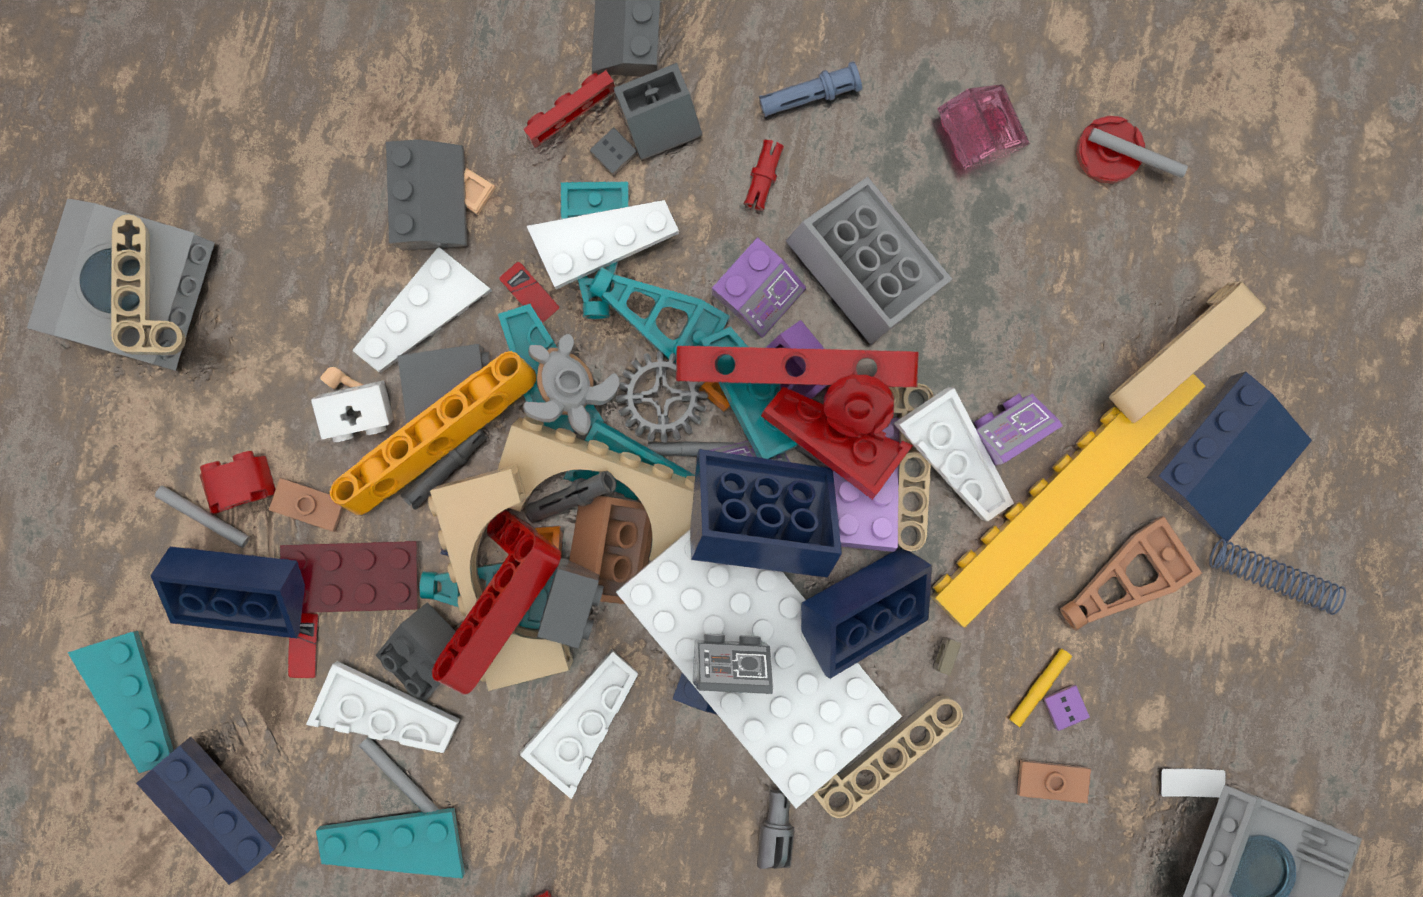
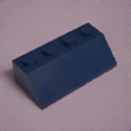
M169 547L150 575L168 619L172 624L296 639L299 635L305 583L296 560Z
M899 548L801 603V631L826 677L829 679L833 678L929 620L932 565L910 551Z
M189 737L136 783L228 885L247 874L269 855L283 838L192 737Z

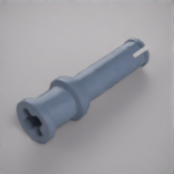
M853 61L848 63V67L833 72L822 71L819 74V78L773 93L760 95L759 101L763 114L767 117L768 115L824 97L826 100L829 99L831 101L835 99L836 95L851 90L856 92L862 91V83L857 66Z

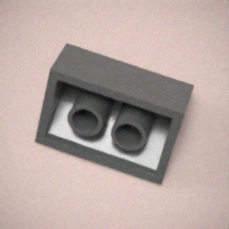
M595 0L592 74H601L606 70L609 75L645 76L659 70L662 0Z
M421 139L386 142L389 243L403 251L467 246L464 146Z

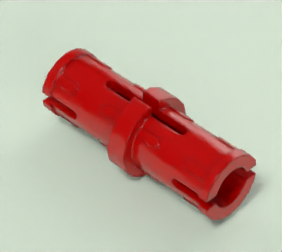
M763 140L757 166L752 168L750 176L753 178L743 203L751 208L757 195L758 199L754 209L759 211L765 209L771 183L776 182L777 175L775 171L784 149L782 144L776 142L772 155H770L773 144L772 140Z

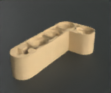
M130 214L122 215L114 221L112 226V342L118 349L127 354L174 355L179 353L185 346L186 339L183 331L173 322L150 320L149 230L137 216ZM130 226H134L140 232L132 237V245L137 251L130 250L129 239L123 234V232L130 230ZM132 259L139 261L140 269L134 276L123 275L122 266L126 261ZM129 294L138 295L140 299L138 308L134 311H124L122 308L124 297ZM128 329H137L140 335L138 343L130 347L124 346L121 339L122 334ZM167 329L174 330L177 334L175 344L171 347L160 346L158 341L160 333Z

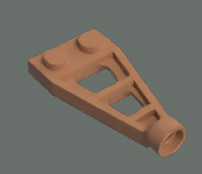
M1160 516L1134 533L1073 601L1061 607L1060 611L1070 627L1077 631L1088 624V622L1174 593L1201 575L1202 572L1166 518ZM1138 554H1145L1158 573V577L1150 584L1136 587L1127 577L1126 568ZM1116 577L1125 590L1126 595L1111 604H1105L1099 596L1098 590L1110 578ZM1080 605L1086 608V615L1079 608Z

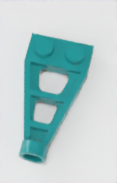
M561 182L562 219L629 207L628 182ZM618 262L607 266L606 270L615 275ZM585 276L578 279L584 302L583 318H609L610 305L602 297H599L602 301H590L591 298L598 297L588 291L594 278ZM610 281L607 289L605 290L606 292L612 291V281Z
M603 267L598 270L588 289L591 293L602 297L652 346L662 352L668 360L672 353L676 355L677 346H699L698 343L701 339L723 330L730 318L728 314L702 299L614 275ZM610 281L614 283L613 290L606 292L605 290ZM632 292H639L654 299L655 304L647 318L639 317L627 307L626 302ZM665 307L682 310L688 316L683 330L675 340L665 336L656 325V318L661 309Z
M503 562L477 567L478 576L486 581V587ZM556 570L519 622V626L539 629ZM422 572L420 580L421 599H434L459 607L458 596L461 595L457 583L451 581L449 572ZM439 582L442 585V589L440 592H438Z

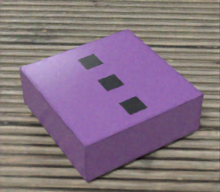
M1071 685L1043 697L1055 729L1058 731L1090 718L1076 685Z

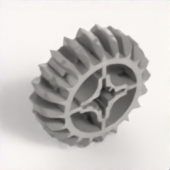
M658 351V362L653 363L648 353L644 354V360L647 365L641 367L640 363L634 360L632 365L637 372L635 374L628 370L623 372V375L630 380V383L619 382V389L627 391V395L616 396V401L618 403H627L628 405L621 408L619 414L625 416L631 413L632 417L625 422V425L629 428L636 422L640 424L635 431V434L639 437L645 429L649 430L647 439L650 442L654 441L656 432L661 433L662 443H667V432H673L674 439L676 441L680 440V433L677 429L683 427L687 434L692 433V428L687 422L692 420L694 423L700 424L701 418L695 415L694 412L695 410L705 412L707 409L706 405L697 403L698 399H706L708 397L705 391H697V388L701 387L705 382L685 381L690 391L673 389L667 384L666 371L676 373V364L674 363L676 355L674 353L669 356V362L664 361L663 353ZM656 371V381L653 388L648 391H641V393H635L639 382L646 375ZM661 380L663 381V388L666 389V394H672L671 399H666L664 414H662L661 406L658 405V400L654 402L652 399L653 396L659 394ZM683 401H690L684 415L675 422L668 423V414L671 406ZM643 403V405L654 406L657 410L658 424L651 423L641 417L636 410L635 404Z

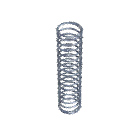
M1220 539L1212 550L1209 561L1211 568L1215 567V569H1218L1222 565V572H1226L1229 569L1230 575H1233L1237 571V578H1241L1244 575L1245 581H1248L1250 578L1252 584L1259 581L1260 587H1263L1265 584L1267 590L1274 587L1275 593H1278L1280 590L1282 596L1289 593L1290 599L1296 596L1297 602L1303 600L1305 605L1311 602L1312 608L1318 606L1320 611L1326 608L1327 614L1330 615L1338 613L1344 604L1346 589L1344 586L1339 587L1337 583L1331 584L1329 580L1324 581L1321 577L1316 578L1313 574L1309 575L1305 571L1301 572L1298 568L1294 569L1290 565L1286 566L1285 563L1271 560L1270 557L1264 558L1262 554H1256L1255 551L1249 552L1247 548L1242 549L1240 545L1234 546L1232 542L1226 543L1225 539ZM1223 541V547L1220 549L1214 565H1212L1214 552L1219 543ZM1231 544L1232 548L1228 551L1226 555L1227 545ZM1239 547V551L1234 557V548ZM1243 550H1246V551H1247V554H1246V555L1243 557V559L1241 560V558H1242V551H1243ZM1232 552L1230 561H1229L1227 567L1224 569L1226 560H1227L1228 556L1230 555V553ZM1250 553H1254V557L1249 562ZM1239 555L1238 563L1234 571L1231 573L1233 564ZM1258 556H1261L1262 559H1261V561L1257 564V557H1258ZM1246 557H1247V561H1246L1245 567H1244L1242 573L1239 575V571H1240V568H1241V566H1242V563L1244 562V560H1245ZM1265 559H1269L1270 562L1264 568ZM1254 561V566L1251 571V574L1246 579L1248 569ZM1272 562H1276L1277 565L1272 570ZM1262 563L1260 573L1257 579L1254 581L1255 573L1260 564ZM1270 565L1266 580L1261 585L1262 577ZM1280 565H1284L1285 568L1279 573ZM1287 568H1291L1292 571L1287 575ZM1277 569L1274 582L1269 587V582L1272 577V574ZM1285 571L1282 584L1276 591L1278 580L1282 573ZM1295 571H1299L1300 574L1295 578ZM1292 574L1290 586L1285 593H1283L1285 584L1290 575ZM1302 574H1306L1307 577L1302 581ZM1300 577L1298 588L1294 595L1291 597L1292 588L1296 580ZM1310 577H1314V580L1310 583ZM1307 580L1305 592L1300 599H1298L1299 592L1303 584ZM1317 580H1321L1322 583L1317 587ZM1315 582L1313 594L1309 601L1306 602L1307 593ZM1325 583H1329L1330 585L1325 589ZM1322 586L1321 596L1318 602L1313 605L1315 595ZM1332 586H1336L1337 588L1332 592ZM1330 588L1328 600L1325 606L1321 608L1322 599ZM1340 589H1343L1344 595L1339 608L1334 613H1332L1338 604L1340 598ZM1337 593L1336 602L1333 608L1331 609V603L1333 601L1335 594Z

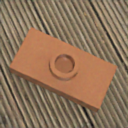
M284 478L279 479L269 507L270 511L332 532H336L344 509L332 501L330 494Z
M1020 760L1017 795L1088 804L1091 769L1081 766Z

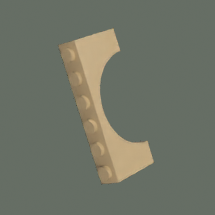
M529 416L519 417L511 425L498 470L517 465L526 499L509 508L520 512L528 503L535 487L555 474L578 469L598 472L609 471L615 479L625 484L635 493L646 509L652 528V550L649 560L653 561L690 530L695 476H687L686 478L674 474V471L668 466L662 464L649 465L641 462V458L629 452L619 454L609 450V447L600 441L590 440L587 442L576 438V434L570 430L563 428L551 429L543 426V422Z
M517 465L439 485L430 490L431 496L428 498L429 508L434 517L437 516L441 530L438 531V538L442 549L447 550L451 563H448V572L451 581L458 585L461 595L458 596V606L462 616L468 615L483 593L477 570V554L485 529L501 511L526 499ZM517 625L480 680L482 682L486 681L488 691L569 671L573 663L569 646L537 637V630Z

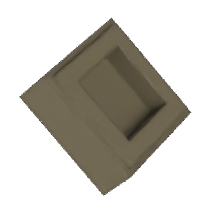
M947 637L943 638L933 665L934 669L950 676L962 643Z

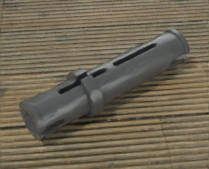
M479 429L426 469L401 494L403 500L408 505L412 504V508L417 510L431 495L430 490L441 485L460 465L464 466L468 462L467 458L488 436Z
M609 471L600 472L598 475L588 479H577L572 482L570 487L552 493L535 502L528 503L525 506V515L531 523L535 524L577 505L586 506L591 504L594 498L613 492L616 488L615 479Z

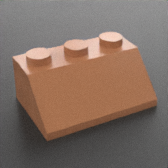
M599 496L594 498L591 504L586 506L578 505L569 561L599 574L598 585L604 586L600 602L625 604L616 591L648 565L652 543V528L643 504L635 501Z

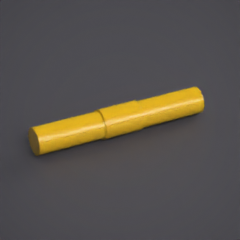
M1062 648L1059 650L1009 718L1011 722L1018 727L1022 726L1073 657Z

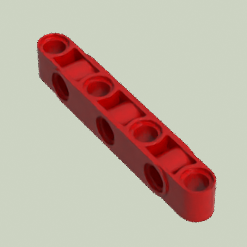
M677 346L676 381L832 385L840 378L858 375L856 371L857 364L862 359L868 358L877 365V372L873 377L881 380L888 387L918 388L919 352ZM724 355L732 356L736 364L733 372L728 375L720 373L717 366L719 359ZM793 357H801L806 363L805 372L798 377L791 376L787 371V363Z

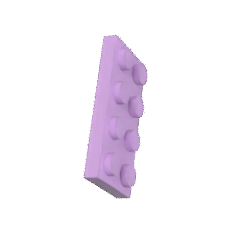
M892 418L889 426L882 431L886 433V437L899 442V429L893 424L899 418ZM899 465L873 500L833 471L841 547L894 552L898 548Z

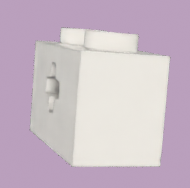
M384 380L319 394L311 399L321 439L332 437L333 442H341L353 438L354 432L365 430L366 435L386 431V425H389L394 420ZM351 407L354 411H361V415L357 419L354 415L348 416L347 411Z

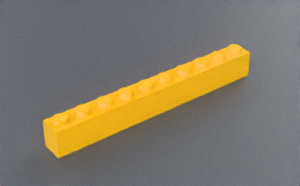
M1192 374L1135 423H1132L1119 408L1117 409L1114 406L1109 409L1100 419L1103 424L1095 432L1089 430L1076 443L1079 448L1071 456L1065 454L1052 467L1055 472L1047 480L1044 478L1038 480L1028 491L1031 496L1023 504L1020 502L1014 504L1004 515L1007 520L999 528L995 525L991 527L980 539L983 544L975 552L971 549L967 551L956 563L959 568L951 576L946 573L933 585L932 588L935 592L930 597L959 626L965 628L1205 385Z

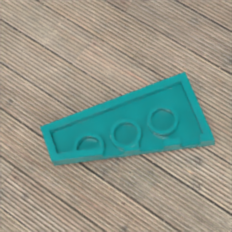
M138 631L67 652L139 773L152 770L174 751Z

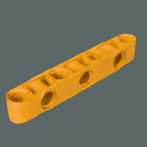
M512 351L502 353L481 370L470 375L338 477L330 488L332 501L355 515H363L369 512L384 499L395 494L501 414L510 404L529 391L536 381L535 370L517 353Z

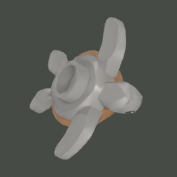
M570 334L564 335L559 340L558 348L546 350L541 345H531L528 352L533 360L540 363L537 372V386L545 402H526L523 405L524 412L527 416L541 422H552L558 419L561 414L568 415V420L573 430L579 435H586L591 421L585 406L587 404L603 405L608 403L617 393L620 384L619 377L615 373L611 374L604 382L593 386V378L589 368L577 356L571 354L574 339Z

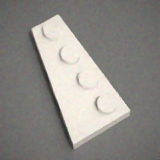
M665 200L527 226L555 289L561 288L598 271L601 267L605 268L679 234V230Z
M438 247L352 351L378 372L382 373L398 361V355L408 354L416 348V345L428 336L442 329L443 325L455 316L461 315L469 309L470 305L481 297L484 298L492 290Z
M947 387L893 423L981 520L988 522L1014 504L955 388Z
M611 650L520 751V756L572 799L577 790V785L592 762L593 755L608 732V727L615 714L618 713L638 672L615 651Z
M336 661L332 664L306 725L335 728L334 731L354 732L369 735L368 738L388 739L398 741L401 745L444 753L460 719Z

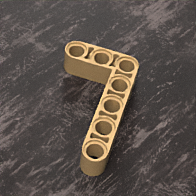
M1242 281L1229 282L1219 289L1207 301L1210 308L1109 396V399L1132 423L1145 416L1266 310V306Z
M918 383V388L889 387L894 396V416H898L899 419L915 409L908 402V396L911 392L922 394L924 403L934 397L931 389ZM899 430V443L903 440L911 444ZM912 446L899 464L898 548L906 551H917L923 547L927 538L931 464L914 446ZM912 458L919 462L921 471L917 477H910L905 472L904 466L908 459ZM908 492L914 493L919 499V506L913 512L908 511L903 506V497ZM907 526L913 527L917 532V540L910 546L904 544L901 540V532Z
M944 695L934 697L843 772L834 775L813 795L832 817L844 818L850 815L958 727L963 717L960 705ZM943 704H950L953 711L952 716L946 721H939L936 714L938 708ZM916 726H924L926 736L923 741L918 743L911 742V730ZM889 748H897L900 752L899 759L893 764L883 762V754ZM862 770L873 772V780L866 786L856 783V776ZM844 792L847 795V799L843 806L833 807L829 804V798L833 793Z

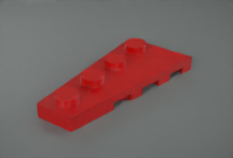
M784 386L761 414V417L872 500L913 446L903 440L899 443L885 436L886 433L883 431L872 436L871 433L862 434V437H850L841 434L829 425L826 420L823 404Z

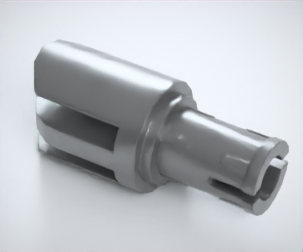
M770 790L768 819L760 825L757 867L759 869L790 868L794 839V827L789 823L791 802L781 790Z

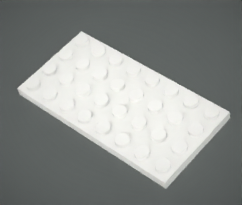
M690 530L616 591L623 602L692 684L695 640H704V634L725 635V641L739 642L740 635L761 637V643H766L770 646L773 694L699 690L698 692L795 808H798L902 717L858 663L831 679L825 676L801 631V603L805 599L783 572L691 560Z

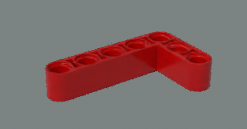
M507 510L501 511L492 519L487 526V534L509 555L437 658L432 669V677L435 681L463 695L470 693L476 687L558 567L561 559V552L556 546L531 525Z

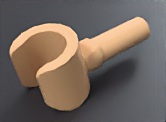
M336 367L327 368L320 377L325 384L334 390L341 382L350 388L364 385L346 376L343 371Z

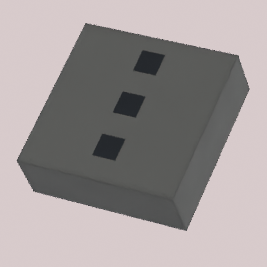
M613 127L590 149V153L614 176L637 155V150Z

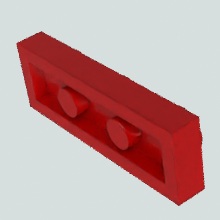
M606 70L600 75L598 73L590 75L582 82V87L573 94L570 92L565 93L555 101V107L545 114L539 112L528 120V126L523 130L534 148L614 92V80Z

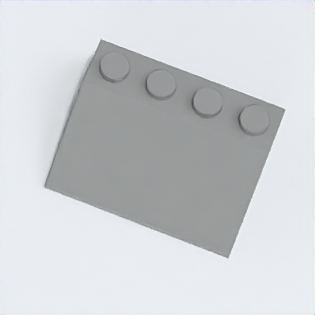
M866 177L805 219L786 240L788 245L870 345L952 280L950 275L869 177Z

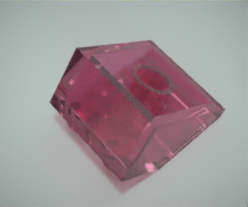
M1003 84L969 88L937 108L941 116L942 126L949 134L955 147V155L959 162L962 163L964 169L985 165L1030 145Z

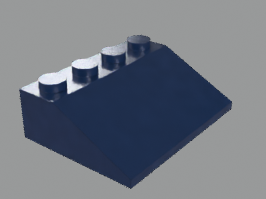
M1242 372L1229 378L1147 478L1219 539H1225L1227 543L1312 440L1268 389L1249 373Z
M699 449L696 461L690 525L691 560L828 578L842 555L833 470L826 467Z

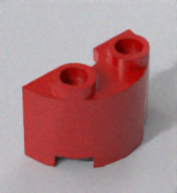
M246 451L232 456L234 462L221 465L220 461H215L200 466L201 474L199 476L212 515L233 509L242 504L274 496L276 488L266 456L254 457L253 451Z

